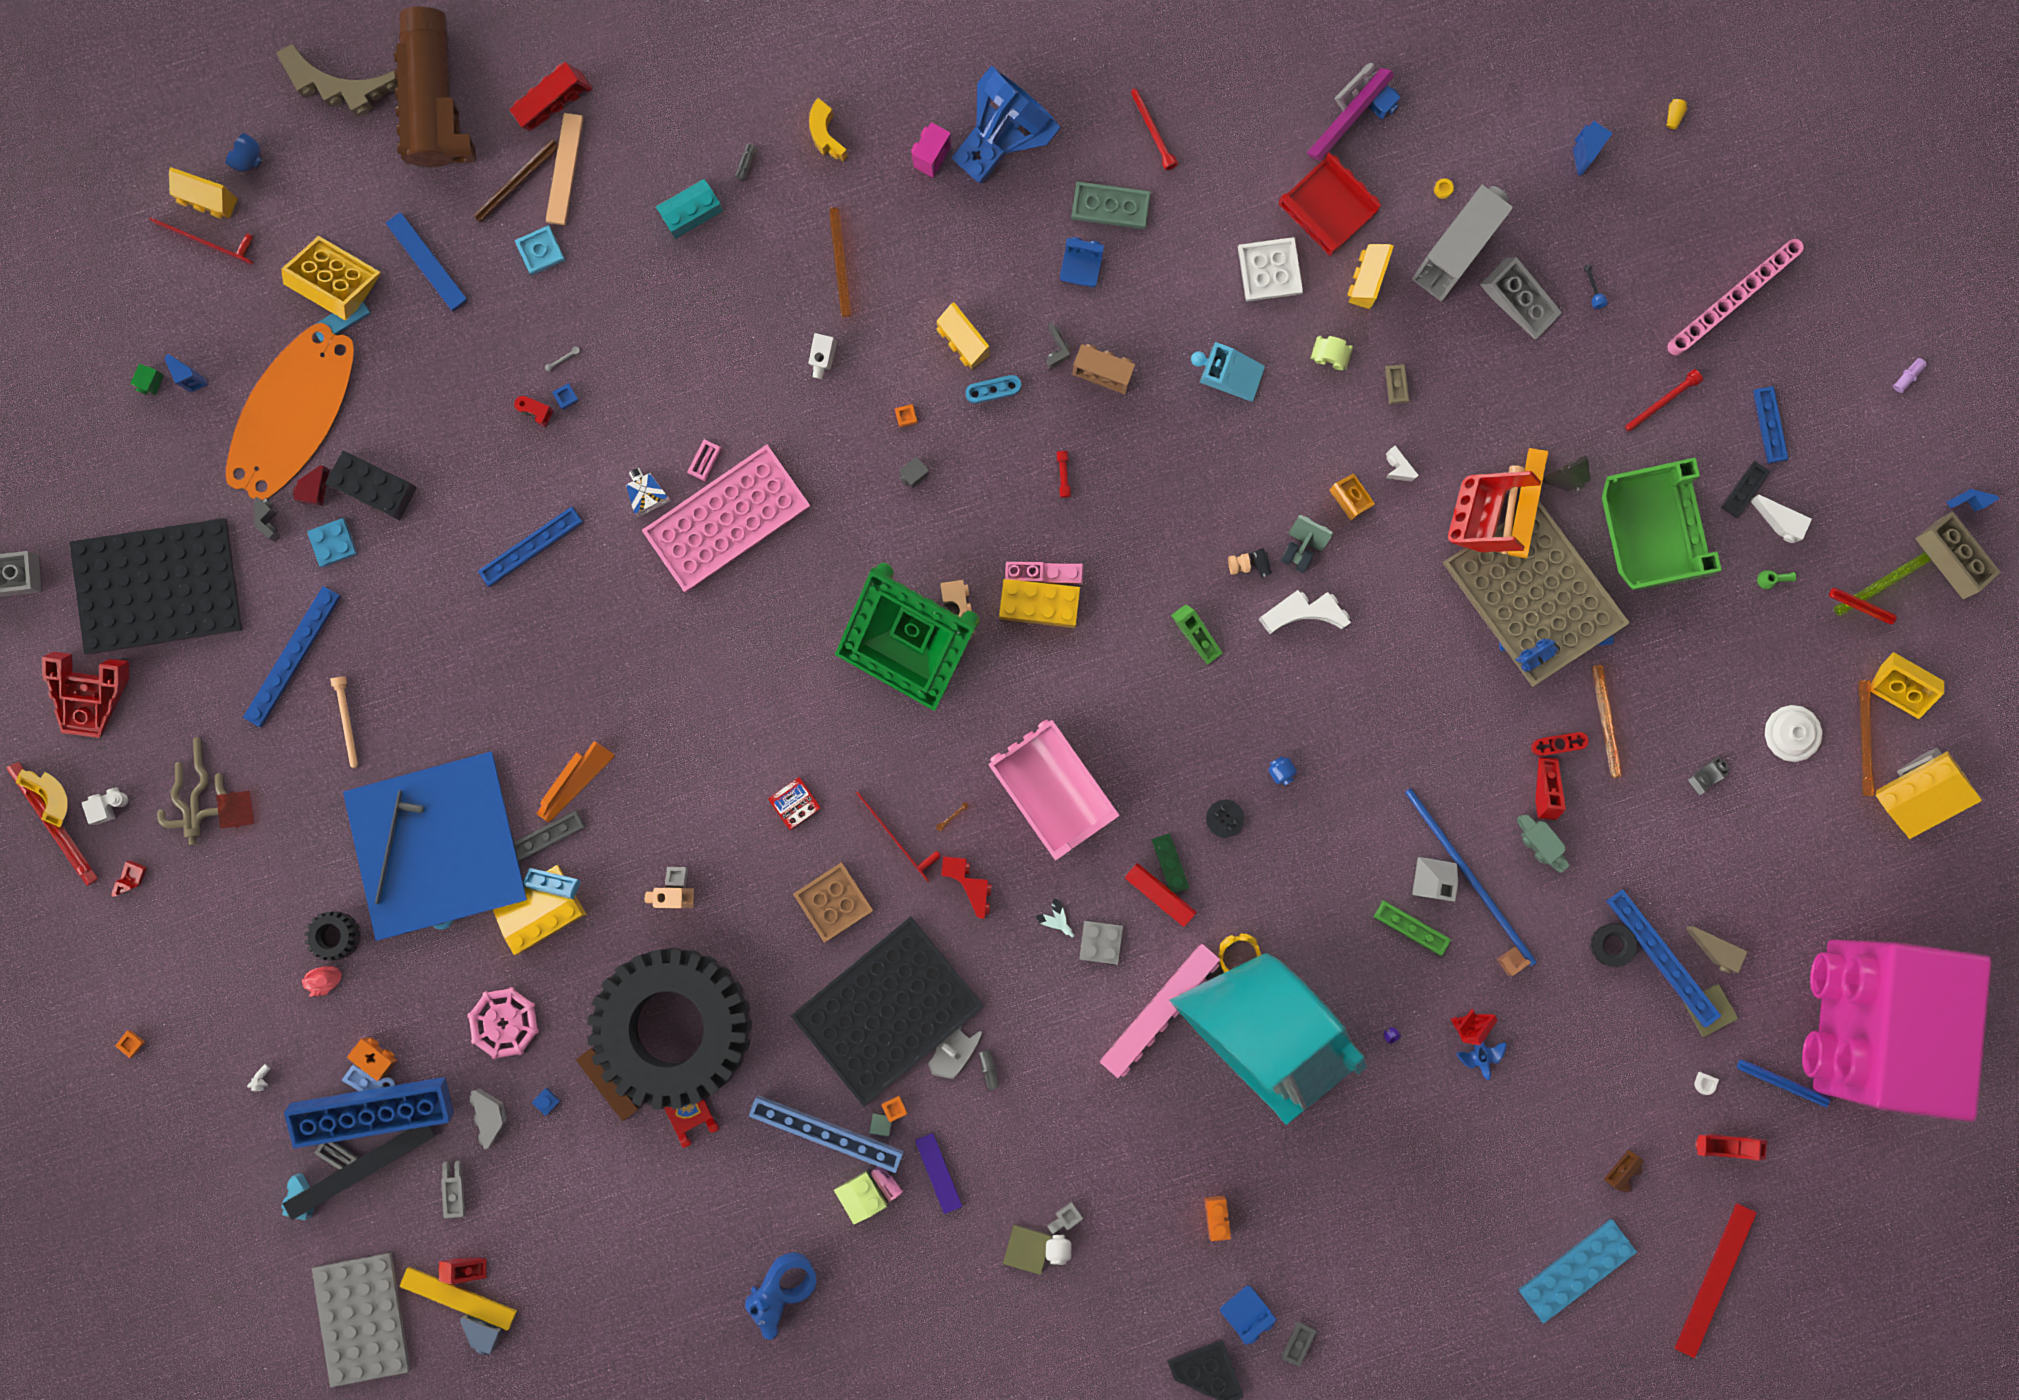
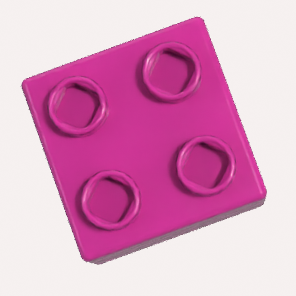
M1830 940L1827 944V952H1821L1815 957L1810 973V985L1813 995L1818 999H1822L1819 1030L1808 1034L1802 1051L1803 1069L1808 1077L1814 1078L1813 1089L1821 1094L1879 1109L1974 1121L1977 1112L1991 964L1990 958L1983 955L1897 943Z

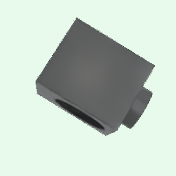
M917 456L899 470L901 475L899 479L905 486L909 485L911 488L915 487L929 475V470Z

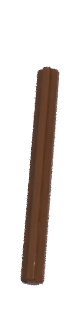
M550 140L473 214L474 218L478 222H482L558 149L559 145L557 142Z

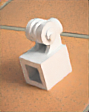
M118 787L107 790L106 795L100 796V794L89 796L87 801L82 802L88 824L99 825L115 819L112 806H126L128 803L127 795L120 792Z

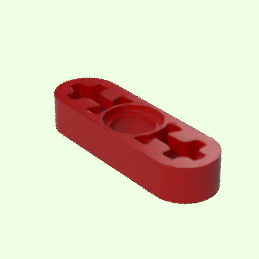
M1582 732L1540 738L1533 741L1531 750L1536 756L1584 749L1588 745L1589 740L1587 735ZM1577 736L1579 737V739H1583V742L1580 743V746L1578 743L1570 744L1569 742L1571 740L1577 739ZM1557 739H1562L1565 743L1562 750L1555 747ZM1539 742H1541V745L1550 744V748L1543 749L1542 753L1541 750H1537L1536 746L1539 745Z

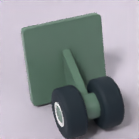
M1299 515L1288 534L1303 543L1299 551H1297L1299 546L1290 542L1280 561L1286 565H1289L1292 561L1297 564L1296 570L1304 573L1314 556L1308 550L1302 554L1306 545L1322 552L1332 537L1333 532L1327 527L1313 522L1310 518Z

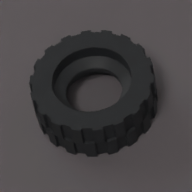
M1606 924L1599 927L1593 933L1590 944L1591 952L1601 964L1611 967L1625 966L1635 957L1637 940L1634 937L1635 935L1630 932V929L1623 925ZM1610 936H1617L1623 942V949L1617 955H1611L1605 950L1604 943Z

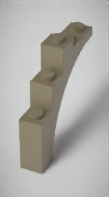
M293 44L276 52L296 90L303 98L313 95L318 90L329 107L338 106L343 100H346L356 117L368 114L370 110L374 109L370 103L371 101L379 100L382 95L393 92L395 87H398L394 71L366 80H347L333 77L316 69L303 58Z

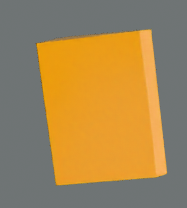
M1354 473L1336 482L1330 488V492L1351 521L1375 505Z

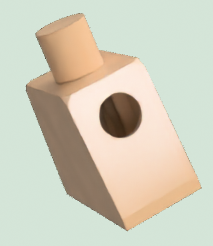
M654 888L653 892L645 893V902L653 903L654 908H693L694 888Z

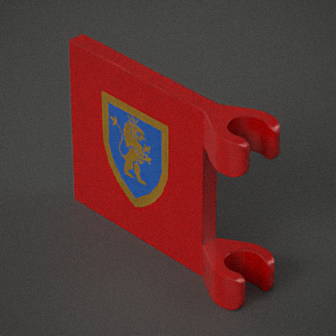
M704 1099L696 1104H689L679 1109H672V1107L664 1108L683 1148L691 1145V1141L685 1132L703 1122H706L711 1133L719 1130Z

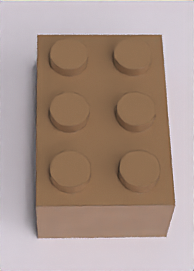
M1081 344L1073 365L1072 375L1125 394L1134 372L1135 364L1132 363V360L1125 357L1117 358L1109 351H1098L1095 346L1086 344V346Z

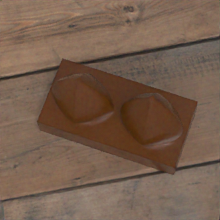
M1627 1150L1603 1180L1618 1191L1632 1192L1630 1178L1633 1175H1642V1164L1644 1161L1630 1150Z

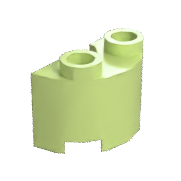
M1319 336L1316 339L1311 359L1322 365H1325L1326 362L1332 363L1333 368L1337 370H1347L1353 346L1345 345L1346 341L1340 338L1329 336L1328 339H1324L1322 336Z

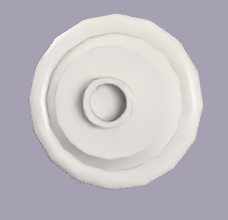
M1789 705L1781 707L1771 714L1766 723L1765 738L1768 747L1774 755L1785 761L1799 762L1807 760L1816 753L1822 741V729L1820 721L1813 712L1802 706Z

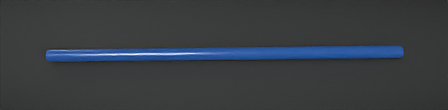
M1409 788L1405 791V794L1455 863H1457L1460 870L1523 957L1529 959L1531 962L1530 966L1537 963L1414 791Z

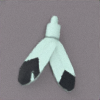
M1053 899L1052 910L1055 918L1041 914L1036 916V920L1044 926L1061 929L1066 935L1069 934L1071 937H1074V934L1071 932L1072 929L1066 924L1062 904L1059 900Z

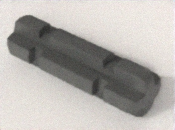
M751 144L746 145L745 153H743L738 166L739 169H737L735 174L736 178L742 181L746 179L753 160L752 155H755L756 147Z

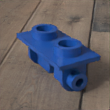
M1542 639L1532 649L1521 652L1520 656L1515 660L1523 663L1521 668L1524 672H1530L1541 664L1538 657H1541L1542 661L1545 662L1556 655L1558 649L1553 645L1556 642L1550 639Z

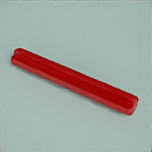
M1838 588L1830 590L1829 597L1892 625L1897 619L1896 615Z

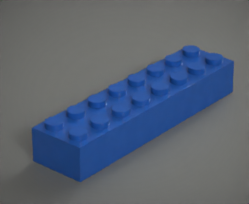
M446 1077L293 1102L284 1111L293 1149L449 1123L454 1114Z

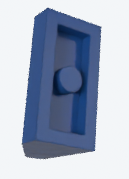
M170 354L165 356V361L175 384L189 392L208 385L206 379Z

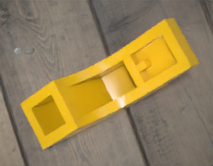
M817 98L809 116V126L813 141L823 155L829 152L833 158H839L844 161L848 157L847 150L827 132L828 124L834 117L833 110Z
M22 769L18 774L16 783L36 792L43 798L46 809L42 820L61 827L68 806L67 796L62 785L46 772L40 778L34 772Z

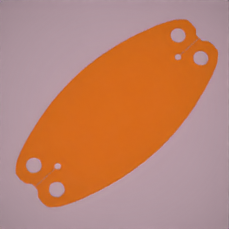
M317 323L302 332L276 357L255 385L237 422L226 465V481L229 486L235 489H245L252 499L259 497L264 500L281 489L305 465L328 433L342 403L353 362L354 348L352 339L345 335H334L331 332V328L326 324ZM315 332H321L324 335L321 343L313 342L312 336ZM338 344H343L346 347V352L342 356H338L334 352ZM325 353V356L321 357L320 354ZM256 466L259 467L258 471H255L254 469ZM237 468H242L245 471V476L241 480L235 479L233 476V472ZM260 480L267 483V489L264 492L256 490V483Z

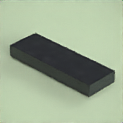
M1756 461L1752 462L1721 508L1733 517L1738 518L1770 471Z

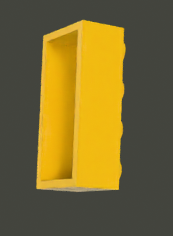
M1003 579L999 620L1075 628L1080 587Z

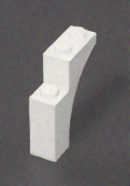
M1298 590L1259 618V621L1269 634L1288 623L1303 619L1326 621L1341 630L1351 623L1349 621L1350 616L1344 609L1341 610L1337 605L1339 602L1333 594L1330 595L1327 592L1309 605L1307 603L1309 601L1307 596Z

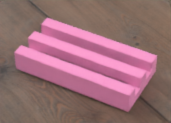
M704 439L687 473L705 482L722 448ZM708 445L709 448H708V450H707V452H706V454H705V456H704V458H703V460H702V462H701V464H700V466H699L697 472H694V470H695V468H696V466H697V464H698V462H699V460H700V458H701V456H702V454H703V452H704L706 446ZM713 449H715L703 475H700Z

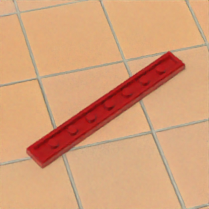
M1736 1203L1676 1343V1350L1693 1358L1696 1357L1757 1212Z

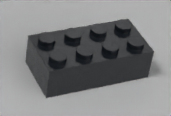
M344 450L341 452L325 483L331 488L399 521L417 489L410 482Z

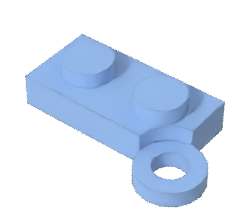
M354 1063L342 1079V1081L358 1091L384 1087V1082L390 1083V1086L395 1085L394 1080L390 1077H384L380 1081H376Z

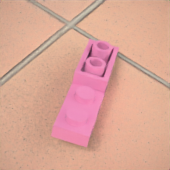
M1006 562L1005 579L1055 585L1083 584L1084 565Z

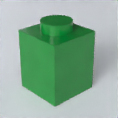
M139 363L130 384L135 386V391L146 396L148 393L156 395L164 374Z

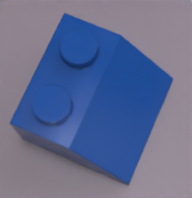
M1594 120L1590 126L1586 124L1574 140L1577 144L1573 148L1577 173L1580 176L1590 166L1612 135L1611 131Z

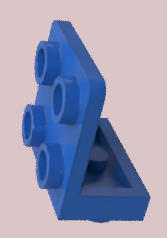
M1078 237L1067 238L1060 280L1095 287L1104 245H1101L1098 241H1082Z
M1250 1285L1245 1286L1220 1307V1312L1239 1334L1245 1345L1248 1343L1253 1344L1259 1339L1260 1333L1264 1330H1270L1275 1325V1316Z

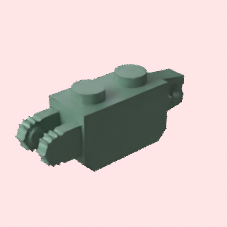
M1527 814L1518 816L1517 823L1523 830L1521 833L1522 841L1528 848H1532L1535 851L1534 856L1540 863L1549 864L1558 873L1567 869L1569 864L1563 856L1565 845L1547 823L1535 822Z

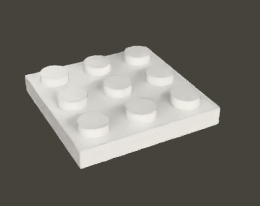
M1294 237L1238 245L1246 302L1303 293Z

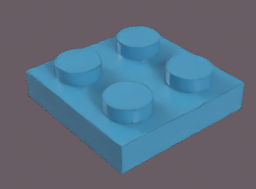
M344 518L307 531L319 567L321 568L357 555Z

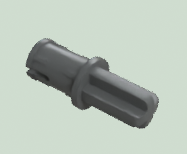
M985 1050L978 1054L983 1068L981 1071L984 1072L987 1087L989 1090L998 1088L999 1083L991 1051Z

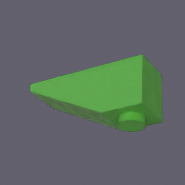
M1185 604L1171 615L1181 632L1207 665L1222 654V651L1194 609Z

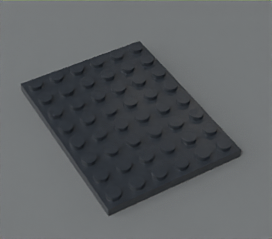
M215 519L69 542L84 654L90 655L242 631L227 519Z
M910 916L790 1016L862 1106L865 1107L985 1006Z

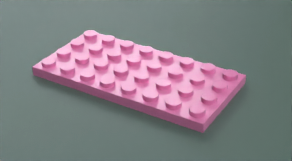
M765 445L648 525L642 532L686 593L811 506L769 446Z

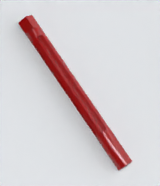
M20 762L7 767V771L16 782L18 774L22 769L24 770ZM17 784L42 820L46 809L43 798L36 792ZM42 820L86 886L96 883L97 876L63 825L57 827Z

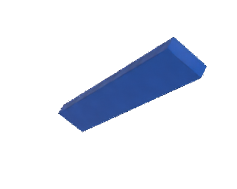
M401 212L385 222L452 311H455L468 301Z
M571 506L478 570V573L487 586L491 587L584 522Z

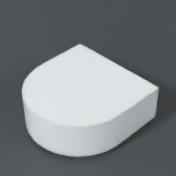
M1698 1072L1695 1088L1701 1094L1710 1095L1716 1090L1719 1079Z

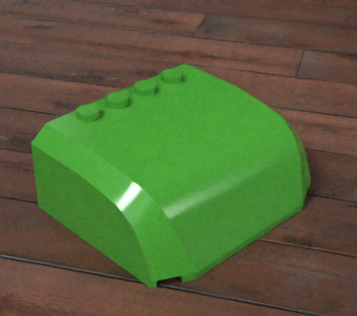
M1696 458L1607 476L1602 494V503L1618 573L1633 590L1649 589L1713 576L1722 571L1718 553H1708L1692 484L1700 476Z

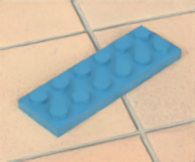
M1610 1219L1520 1287L1518 1291L1544 1324L1632 1257L1637 1251L1616 1223Z

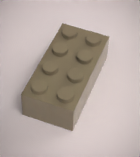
M1953 511L1937 519L1915 538L1962 599L1980 592L2001 573Z

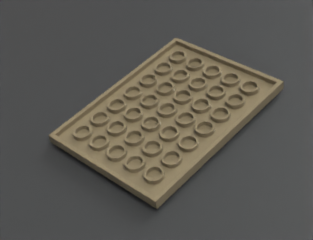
M1539 501L1527 558L1511 556L1508 553L1478 552L1464 548L1443 562L1445 568L1532 687L1630 624ZM1505 522L1497 526L1494 537H1503ZM1542 639H1550L1556 642L1553 644L1558 649L1556 655L1545 662L1542 661L1541 657H1538L1541 664L1530 672H1524L1521 668L1523 663L1515 660L1520 656L1521 652L1532 649Z

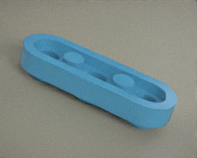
M1009 375L974 383L967 387L965 392L966 398L970 403L978 404L1013 396L1020 392L1021 381L1017 376ZM1012 383L1015 385V388L1010 389L1008 385ZM996 388L997 392L991 393L990 389ZM973 392H977L979 395L977 397H973L971 394Z

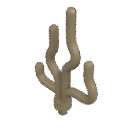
M199 737L193 739L194 765L200 775V782L191 793V811L187 804L179 797L184 780L183 764L181 762L175 763V783L171 789V799L175 806L181 809L183 820L168 821L163 809L157 811L158 822L164 828L184 827V838H188V845L197 844L196 837H200V822L204 817L222 814L229 806V796L223 787V776L221 773H217L215 775V788L221 798V805L217 808H208L199 812L198 798L200 793L206 788L209 779L208 773L202 764V746Z

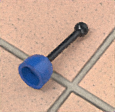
M1586 265L1584 271L1588 273L1595 294L1591 301L1593 309L1603 308L1608 305L1605 295L1598 293L1591 273L1592 267L1591 265Z

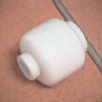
M1053 1235V1239L1046 1242V1259L1051 1261L1053 1265H1066V1261L1071 1259V1242L1066 1240L1064 1235Z

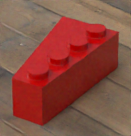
M564 62L559 64L550 75L545 76L540 84L531 88L522 99L515 101L509 110L519 125L530 132L548 120L550 113L560 112L564 109L563 106L566 102L576 101L580 98L578 94L584 90L588 93L593 88L581 71Z

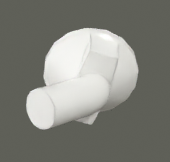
M264 1064L247 1087L251 1088V1091H264V1087H268V1084L262 1078L271 1068Z

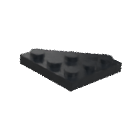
M1223 1339L1167 1360L1176 1382L1183 1383L1217 1400H1239L1244 1398Z

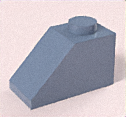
M468 1314L461 1317L460 1322L470 1346L476 1349V1352L479 1354H491L496 1348L502 1328Z

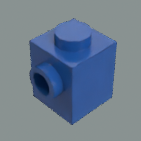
M1386 85L1370 103L1368 108L1383 120L1388 113L1393 114L1397 110L1400 96L1394 88Z

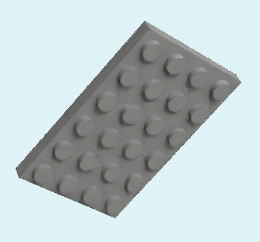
M392 1252L313 1267L312 1274L330 1387L409 1372L410 1365Z

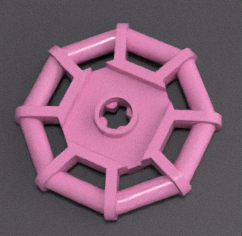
M513 987L492 992L485 991L482 998L467 1016L470 1021L471 1043L480 1047L495 1060L512 1055L521 1056L533 1037L539 1033L535 1003L530 1002L515 991ZM507 997L506 1003L496 1004L493 1000ZM512 1000H516L524 1008L522 1010L517 1009L512 1004ZM488 1002L491 1008L486 1012L485 1016L479 1015ZM525 1012L528 1014L529 1026L524 1024L523 1014ZM501 1018L509 1022L505 1029L499 1025ZM477 1019L483 1021L484 1033L479 1035ZM523 1030L527 1031L528 1033L519 1044L517 1041L519 1034ZM487 1036L496 1043L495 1048L482 1039ZM512 1042L514 1045L512 1048L500 1049L501 1043Z

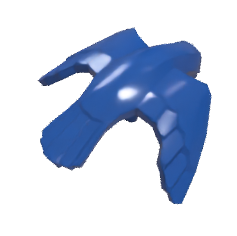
M1483 1041L1481 1045H1474V1050L1470 1053L1459 1051L1456 1056L1470 1069L1479 1066L1483 1076L1490 1080V1063L1497 1064L1501 1061L1507 1044L1502 1042L1492 1048L1487 1047Z

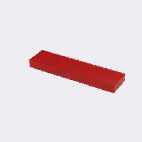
M1138 863L1124 877L1183 927L1197 913Z

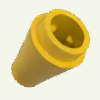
M1672 100V103L1669 104L1666 127L1670 129L1678 128L1688 109L1686 101Z

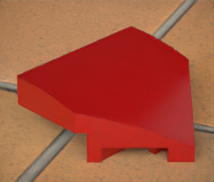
M1471 1009L1464 1017H1459L1458 1019L1457 1017L1451 1018L1462 1042L1474 1045H1481L1498 1021L1496 1015H1476L1474 1009Z

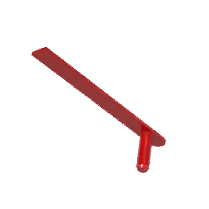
M149 218L159 226L244 262L253 264L251 260L243 257L253 239V236L248 233L244 236L235 254L158 220Z
M856 792L924 879L929 882L923 871L940 858L939 852L935 851L917 866L861 795Z

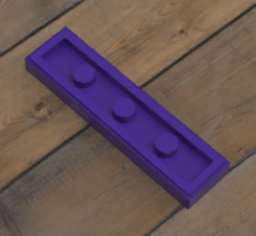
M934 1133L916 1139V1145L943 1213L946 1214L961 1208V1201Z

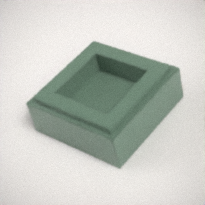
M873 1113L870 1133L889 1136L891 1122H889L887 1116Z

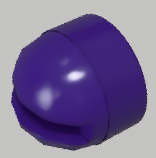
M1389 1027L1390 1031H1384V1038L1388 1044H1392L1400 1039L1401 1034L1396 1028Z

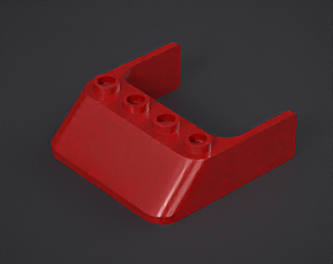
M1532 471L1479 474L1466 477L1461 484L1448 532V540L1455 545L1478 552L1524 551L1525 546L1516 537L1494 536L1506 493L1514 487L1540 486L1541 480Z

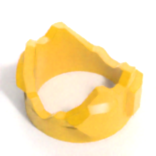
M1240 933L1236 937L1233 935L1227 936L1220 943L1218 958L1220 959L1219 965H1221L1220 967H1222L1221 969L1224 970V973L1229 970L1223 962V953L1233 942L1238 940L1246 941L1254 947L1257 957L1261 955L1254 937Z

